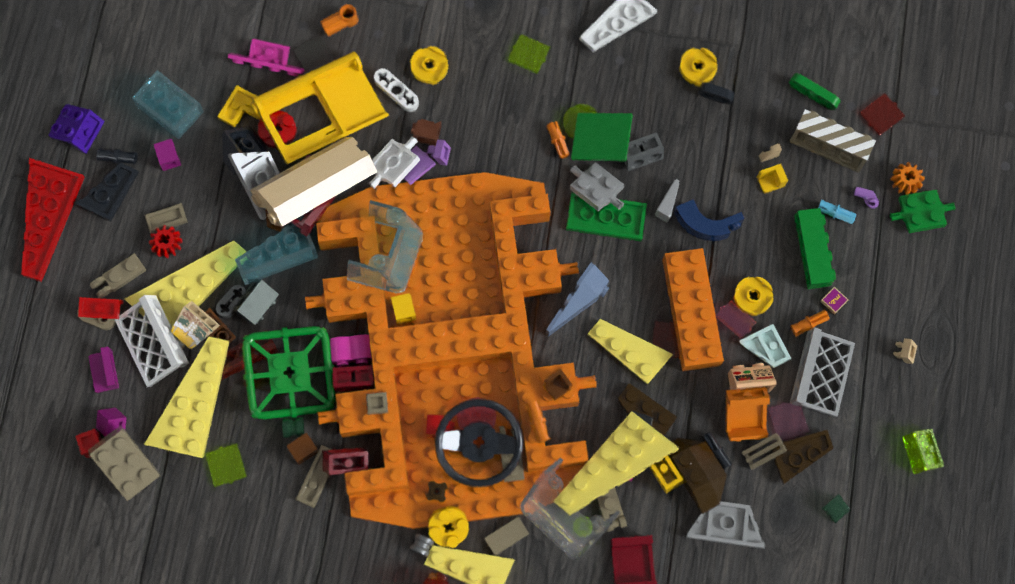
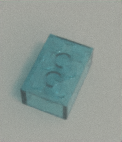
M158 70L132 97L139 109L177 139H180L204 112L198 101Z

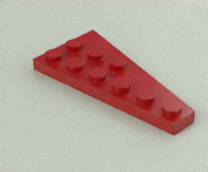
M29 158V184L25 213L26 229L24 232L25 244L21 275L42 282L85 177L82 174Z

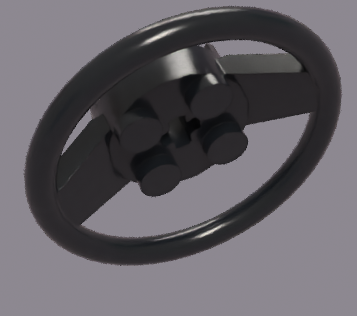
M470 399L452 407L441 419L435 433V453L442 469L453 480L470 487H487L503 481L517 467L523 452V434L516 417L505 406L489 399ZM471 407H487L496 410L508 420L515 437L496 432L489 423L483 421H472L459 430L445 431L451 419L459 412ZM477 436L484 440V443L480 444V446H476V443H473V440H477ZM443 449L460 451L465 458L474 462L487 461L492 459L494 454H513V457L507 467L499 474L486 479H471L459 474L450 466Z

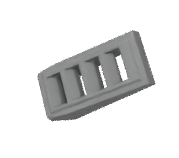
M677 179L672 183L655 213L656 217L667 223L671 218L679 187V180Z

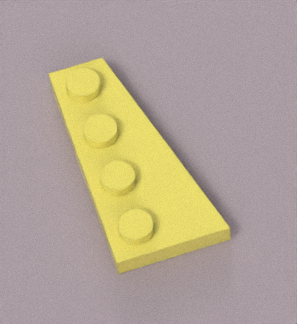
M602 319L588 333L593 340L647 385L673 356L672 353Z
M432 546L424 565L466 584H505L515 560Z

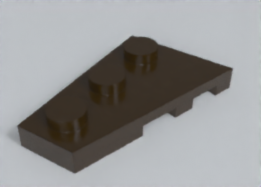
M630 383L617 399L628 415L633 410L652 417L651 427L663 436H665L677 419V416Z
M828 430L783 442L787 451L774 458L782 485L834 449ZM780 446L772 449L771 452L774 453L781 449Z

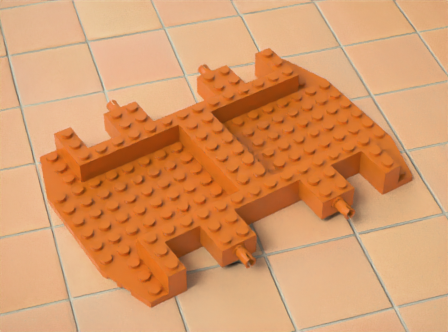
M483 172L415 181L411 185L408 182L399 183L396 187L390 184L376 186L375 189L369 187L330 205L316 223L318 243L321 251L358 246L362 272L359 275L323 279V295L305 297L306 309L326 308L329 323L367 318L376 389L336 394V410L318 412L319 424L337 422L342 438L381 432L385 468L345 473L352 518L419 529L427 528L432 513L439 508H446V506H454L462 510L468 522L534 513L554 503L556 497L588 462L585 441L545 446V442L538 443L534 427L530 424L531 417L526 406L530 402L539 401L541 411L575 407L579 404V389L596 388L595 375L577 378L575 376L574 363L534 368L524 297L561 293L562 276L579 274L577 262L558 263L556 249L517 254L513 226L549 222L550 206L548 194L545 193L544 183ZM409 293L416 320L397 324L391 297ZM561 369L572 383V389L554 401L543 384L546 378ZM386 392L388 413L368 415L366 394ZM470 399H489L505 406L516 417L522 430L524 480L505 483L503 480L487 487H470L453 480L438 462L434 446L435 438H426L427 414L445 415L455 405ZM471 407L459 412L451 419L452 422H455V430L463 429L472 421H483L489 423L499 433V426H504L506 434L513 436L511 433L512 426L508 420L491 408ZM477 436V440H473V443H476V446H480V444L484 443V440ZM443 449L450 466L465 477L486 479L503 471L501 454H494L492 459L484 462H474L465 458L460 451ZM430 481L447 484L448 489L445 491L446 500L444 502H439L438 500L430 501L426 498V494L429 492L428 483Z

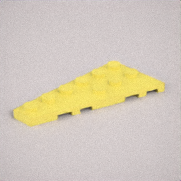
M232 241L125 298V301L134 306L142 296L156 295L171 327H173L185 305L193 301L199 307L249 254L239 244ZM141 307L138 312L144 317L145 311Z
M208 337L144 445L195 457H204L229 346L228 340Z
M631 412L556 497L554 503L570 516L590 504L592 500L605 495L617 485L620 486L643 472L645 468L655 462L658 463L665 456L679 449L639 416Z

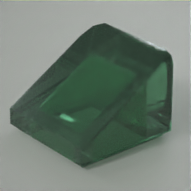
M840 494L836 495L822 508L834 523H837L850 511Z

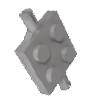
M594 163L586 171H581L576 166L571 168L570 172L578 178L570 185V190L597 211L610 203L618 209L623 207L624 203L616 198V196L624 189V184L597 163Z

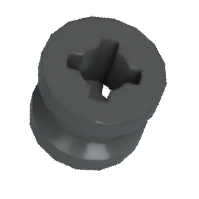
M416 534L414 537L415 542L409 549L428 557V550L433 546L434 541Z

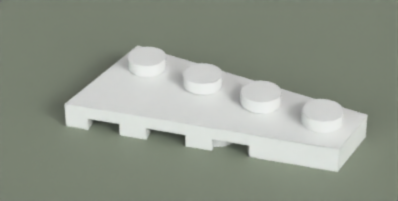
M616 0L580 37V41L594 52L657 13V10L645 0Z

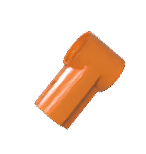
M344 5L340 11L321 20L320 23L326 34L330 36L345 27L355 26L358 22V16L352 5ZM353 14L351 18H345V15Z

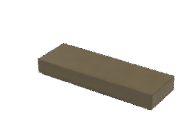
M321 445L296 497L297 501L312 508H315L330 476L323 471L322 451L332 449Z

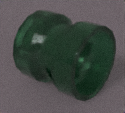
M297 417L295 422L290 418H283L284 438H290L294 434L297 437H301L305 434L303 417Z

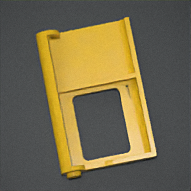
M351 52L252 98L253 103H251L254 113L259 114L286 164L292 163L389 116L363 73L362 63L356 52ZM310 95H316L328 115L331 125L292 144L285 145L269 117L270 114Z

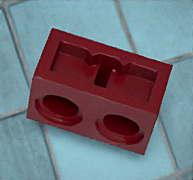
M373 365L333 368V387L335 392L375 389Z

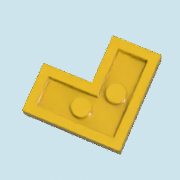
M236 86L217 116L218 119L234 128L244 112L261 120L259 114H255L251 107V103H253L252 98L257 96Z

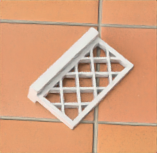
M156 295L142 296L137 304L121 314L119 319H115L147 387L153 386L179 367L189 364L177 337L171 333L172 327ZM141 307L145 311L144 319L137 317ZM127 317L132 318L129 329L123 323V320ZM136 320L143 322L141 332L134 331ZM147 324H151L153 327L152 336L145 334ZM133 333L140 335L138 345H134L132 342ZM145 337L151 339L149 349L143 348ZM156 341H159L161 344L160 353L154 351ZM141 351L148 352L146 363L142 362L140 358ZM153 354L159 356L157 366L151 365ZM164 358H167L171 364V367L168 369L162 368ZM150 368L156 369L155 377L152 380L148 375Z

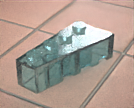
M303 216L299 217L298 220L302 221ZM294 224L287 225L275 236L267 238L263 244L253 247L235 259L244 284H250L256 279L266 278L318 258L310 234L306 237L300 233L301 229Z

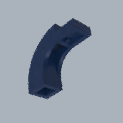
M694 199L676 206L674 211L680 225L689 234L707 241L727 239L731 233L730 230L734 231L740 228L745 219L742 212L722 220H710L700 213Z

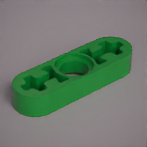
M794 73L789 81L792 88L829 110H836L841 102L835 94L801 74Z

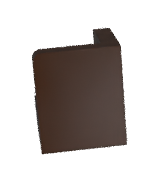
M561 369L546 378L543 384L554 401L572 389V383Z
M307 433L287 445L298 465H301L318 453V449Z

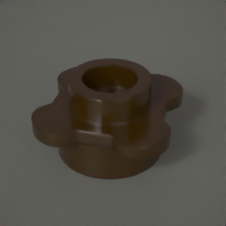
M430 481L428 483L429 492L426 494V498L430 501L438 500L439 502H444L446 500L445 491L448 489L447 484Z

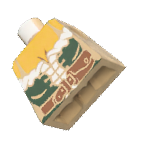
M191 301L183 307L171 329V333L177 337L182 349L185 346L193 349L220 325Z

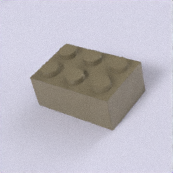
M121 425L88 450L92 459L127 501L160 476L158 470Z

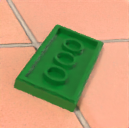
M571 192L566 230L642 242L647 203L620 200L624 203L621 209L610 203L597 211L578 195Z

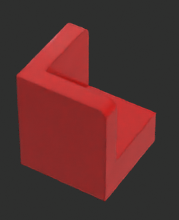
M95 429L75 436L81 455L86 458L91 457L88 450L102 440L101 434Z

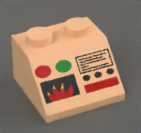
M764 363L753 364L752 367L747 368L744 365H736L728 372L730 390L766 387L769 393L776 386V379L770 365L764 366Z

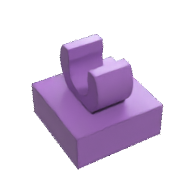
M437 140L436 146L430 145L427 153L431 154V157L440 165H447L451 147L445 140Z

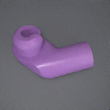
M856 186L854 196L863 198L869 208H876L879 201L874 191Z

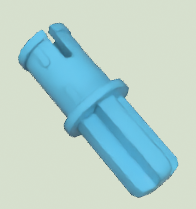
M821 200L818 207L821 209V212L833 216V219L838 218L850 224H853L856 218V213Z

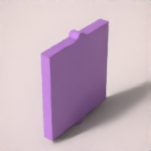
M417 146L411 152L416 154L420 161L403 178L410 185L436 165L428 157L427 152L424 153Z

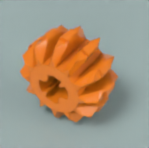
M907 162L905 166L901 163L898 168L893 170L894 175L891 177V181L895 182L893 188L899 187L898 193L904 190L906 195L910 191L914 194L918 191L917 189H921L923 186L921 182L924 181L925 177L921 176L922 170L916 169L917 164L911 167L910 162Z

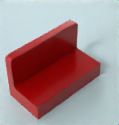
M79 297L78 317L119 319L120 304H123L124 300Z

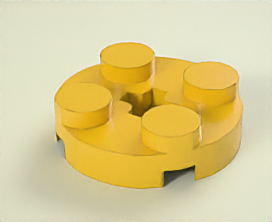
M433 46L417 50L411 58L412 74L422 83L437 84L438 81L445 77L448 71L446 55L442 50ZM433 62L434 67L427 69L425 63Z
M692 48L682 56L679 71L686 81L695 86H700L701 83H708L714 78L717 72V60L715 55L708 49ZM695 63H696V64H700V63H701V64H702V67H701L702 69H701V70H700V69H698V70L695 69V65H694V64H695Z
M747 277L737 285L734 301L737 307L745 314L757 316L766 312L771 306L773 290L765 279L761 277ZM749 292H757L758 300L750 299Z
M446 506V508L435 510L428 521L430 537L441 546L454 548L468 534L469 528L466 515L462 510L454 506ZM451 522L453 529L445 530L443 525H448Z

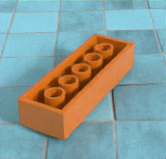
M703 248L665 253L662 261L682 371L721 366L724 359Z

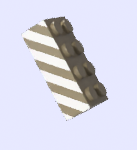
M805 109L790 142L859 173L867 162L876 140H873L867 134L855 132L849 126L837 124L831 118L819 116L815 111Z

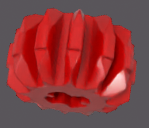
M163 225L162 230L156 227L157 233H151L150 236L153 239L149 241V244L152 246V252H157L158 257L164 254L165 258H169V253L176 256L175 249L181 250L179 244L183 243L182 238H179L180 232L175 231L173 226L168 229L166 225Z

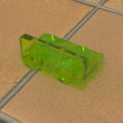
M933 429L915 431L902 437L914 474L944 467Z

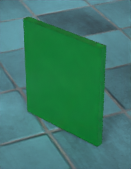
M578 113L571 159L626 161L633 118L632 113Z

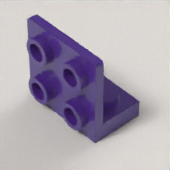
M66 104L48 136L52 139L68 142L82 153L87 154L105 121L90 109Z

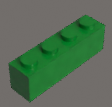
M820 208L797 211L794 218L807 289L830 287L834 280H836V273L831 267L832 252L828 250L827 246L829 236L824 230L825 215L821 214Z

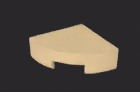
M780 144L771 146L770 151L762 152L759 155L761 162L779 156L782 151Z

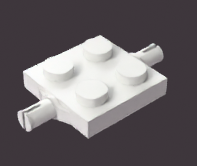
M411 137L406 144H401L391 139L372 160L377 172L374 173L376 176L369 182V185L375 189L381 181H384L396 187L420 161L419 157L410 150L418 141Z

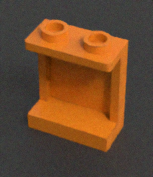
M766 387L726 390V433L729 441L738 442L749 439L760 440L768 438L766 421L767 404H770V397Z

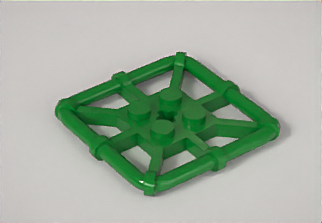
M312 326L287 329V327H283L282 330L254 332L243 337L242 350L245 369L243 379L246 380L251 417L254 419L290 416L291 418H297L298 415L316 414L335 408L336 395L333 387L334 365H332L330 341L326 328ZM316 334L304 351L290 352L288 337ZM282 338L284 353L270 354L258 345L255 340ZM321 338L324 366L309 368L307 354ZM250 346L267 358L268 372L253 374ZM287 367H290L295 372V374H292V378L284 375ZM325 371L328 400L311 387L310 373ZM269 378L271 391L257 408L254 379ZM308 391L321 401L323 405L296 408L294 392ZM275 394H289L290 409L262 411Z

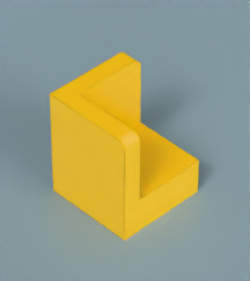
M781 164L761 170L757 175L763 193L785 187L788 182Z
M409 293L391 297L397 324L416 320Z

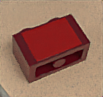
M361 447L322 451L323 471L329 475L368 470V451Z

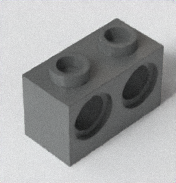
M657 132L629 142L627 160L624 161L628 171L664 159V147Z

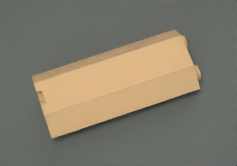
M344 137L250 190L252 193L251 198L256 206L267 209L269 213L267 216L272 224L284 226L373 175L377 170L370 155L365 150L361 151L356 146L358 142L353 137Z

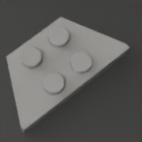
M270 152L228 154L261 220L266 219V208H261L254 204L250 190L280 173Z
M720 501L719 506L703 515L701 513L686 538L760 549L765 547L760 537L757 523L753 518L750 505Z

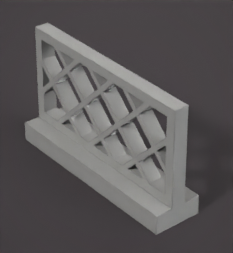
M814 327L807 331L790 404L838 417L855 343L821 332V329ZM821 338L828 339L831 347L823 350L820 344ZM840 344L849 346L847 354L841 356L836 346ZM831 349L834 350L838 357L833 362H830L825 353ZM822 355L827 365L819 369L816 358ZM840 361L843 366V372L837 375L832 365ZM829 367L834 376L828 381L825 380L821 372ZM816 373L822 381V384L817 387L811 381L812 376ZM834 379L839 385L838 391L835 393L832 392L828 385ZM824 385L829 396L821 399L816 389ZM811 392L814 393L818 401L815 404L806 402L807 395ZM831 398L834 403L833 411L828 410L823 401Z

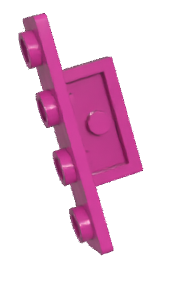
M252 39L249 56L235 53L228 54V58L233 59L232 62L244 64V62H249L252 67L262 68L263 65L269 67L270 71L280 72L281 69L293 76L304 73V68L287 65L290 46Z

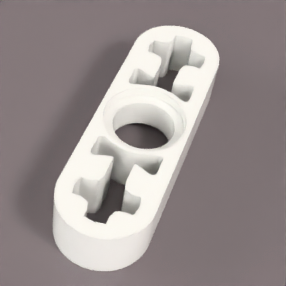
M379 69L375 72V84L407 112H413L418 108V97L386 69ZM386 75L387 82L384 80L380 81L379 76L384 77ZM399 86L402 91L400 94L395 95L391 92V89ZM404 95L409 101L413 99L414 105H407V101L404 98Z

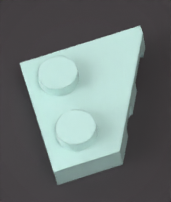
M773 324L739 341L742 346L773 368L791 360Z

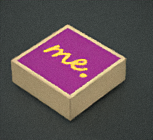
M833 287L820 302L835 315L848 299Z

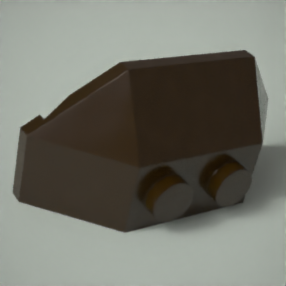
M676 438L671 441L679 450L670 453L668 457L683 478L685 488L702 515L719 506L727 475L707 443L684 438Z

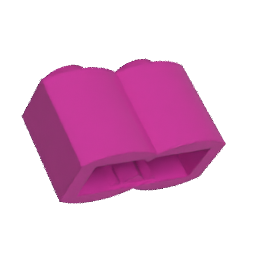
M369 335L330 338L333 365L347 367L348 363L366 365L368 361H372Z

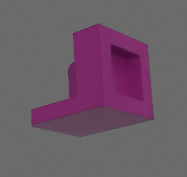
M172 139L153 144L163 171L181 166Z
M117 408L97 410L96 429L105 437L120 425L124 429L126 428V416Z

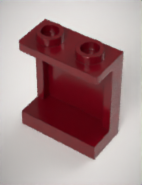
M652 535L612 538L610 543L614 583L657 584L653 561Z

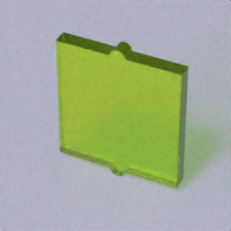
M520 34L516 44L512 47L513 50L508 61L538 74L542 64L546 62L545 58L550 50V46Z
M238 444L224 448L219 447L218 450L205 453L215 487L227 483L232 484L233 481L247 477Z

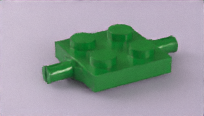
M937 190L902 195L898 199L901 210L900 212L890 213V220L902 219L906 224L908 233L942 228L947 225L944 212L954 211L955 205L954 202L942 204Z

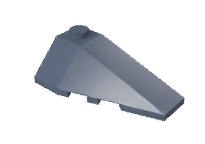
M590 263L576 283V291L569 294L564 303V308L559 309L546 329L547 336L553 334L595 303L600 296L604 297L608 292L609 280L593 263Z

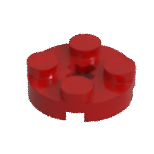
M278 110L270 114L269 117L275 127L280 126L282 129L278 133L283 143L287 145L296 136V125L292 116ZM261 119L258 124L260 138L268 147L277 149Z

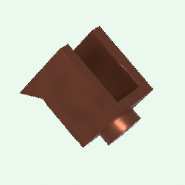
M418 120L417 123H413L411 134L420 143L436 146L442 128L441 121L434 124L432 121Z

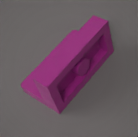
M108 346L100 348V353L89 355L96 393L119 388L113 352Z

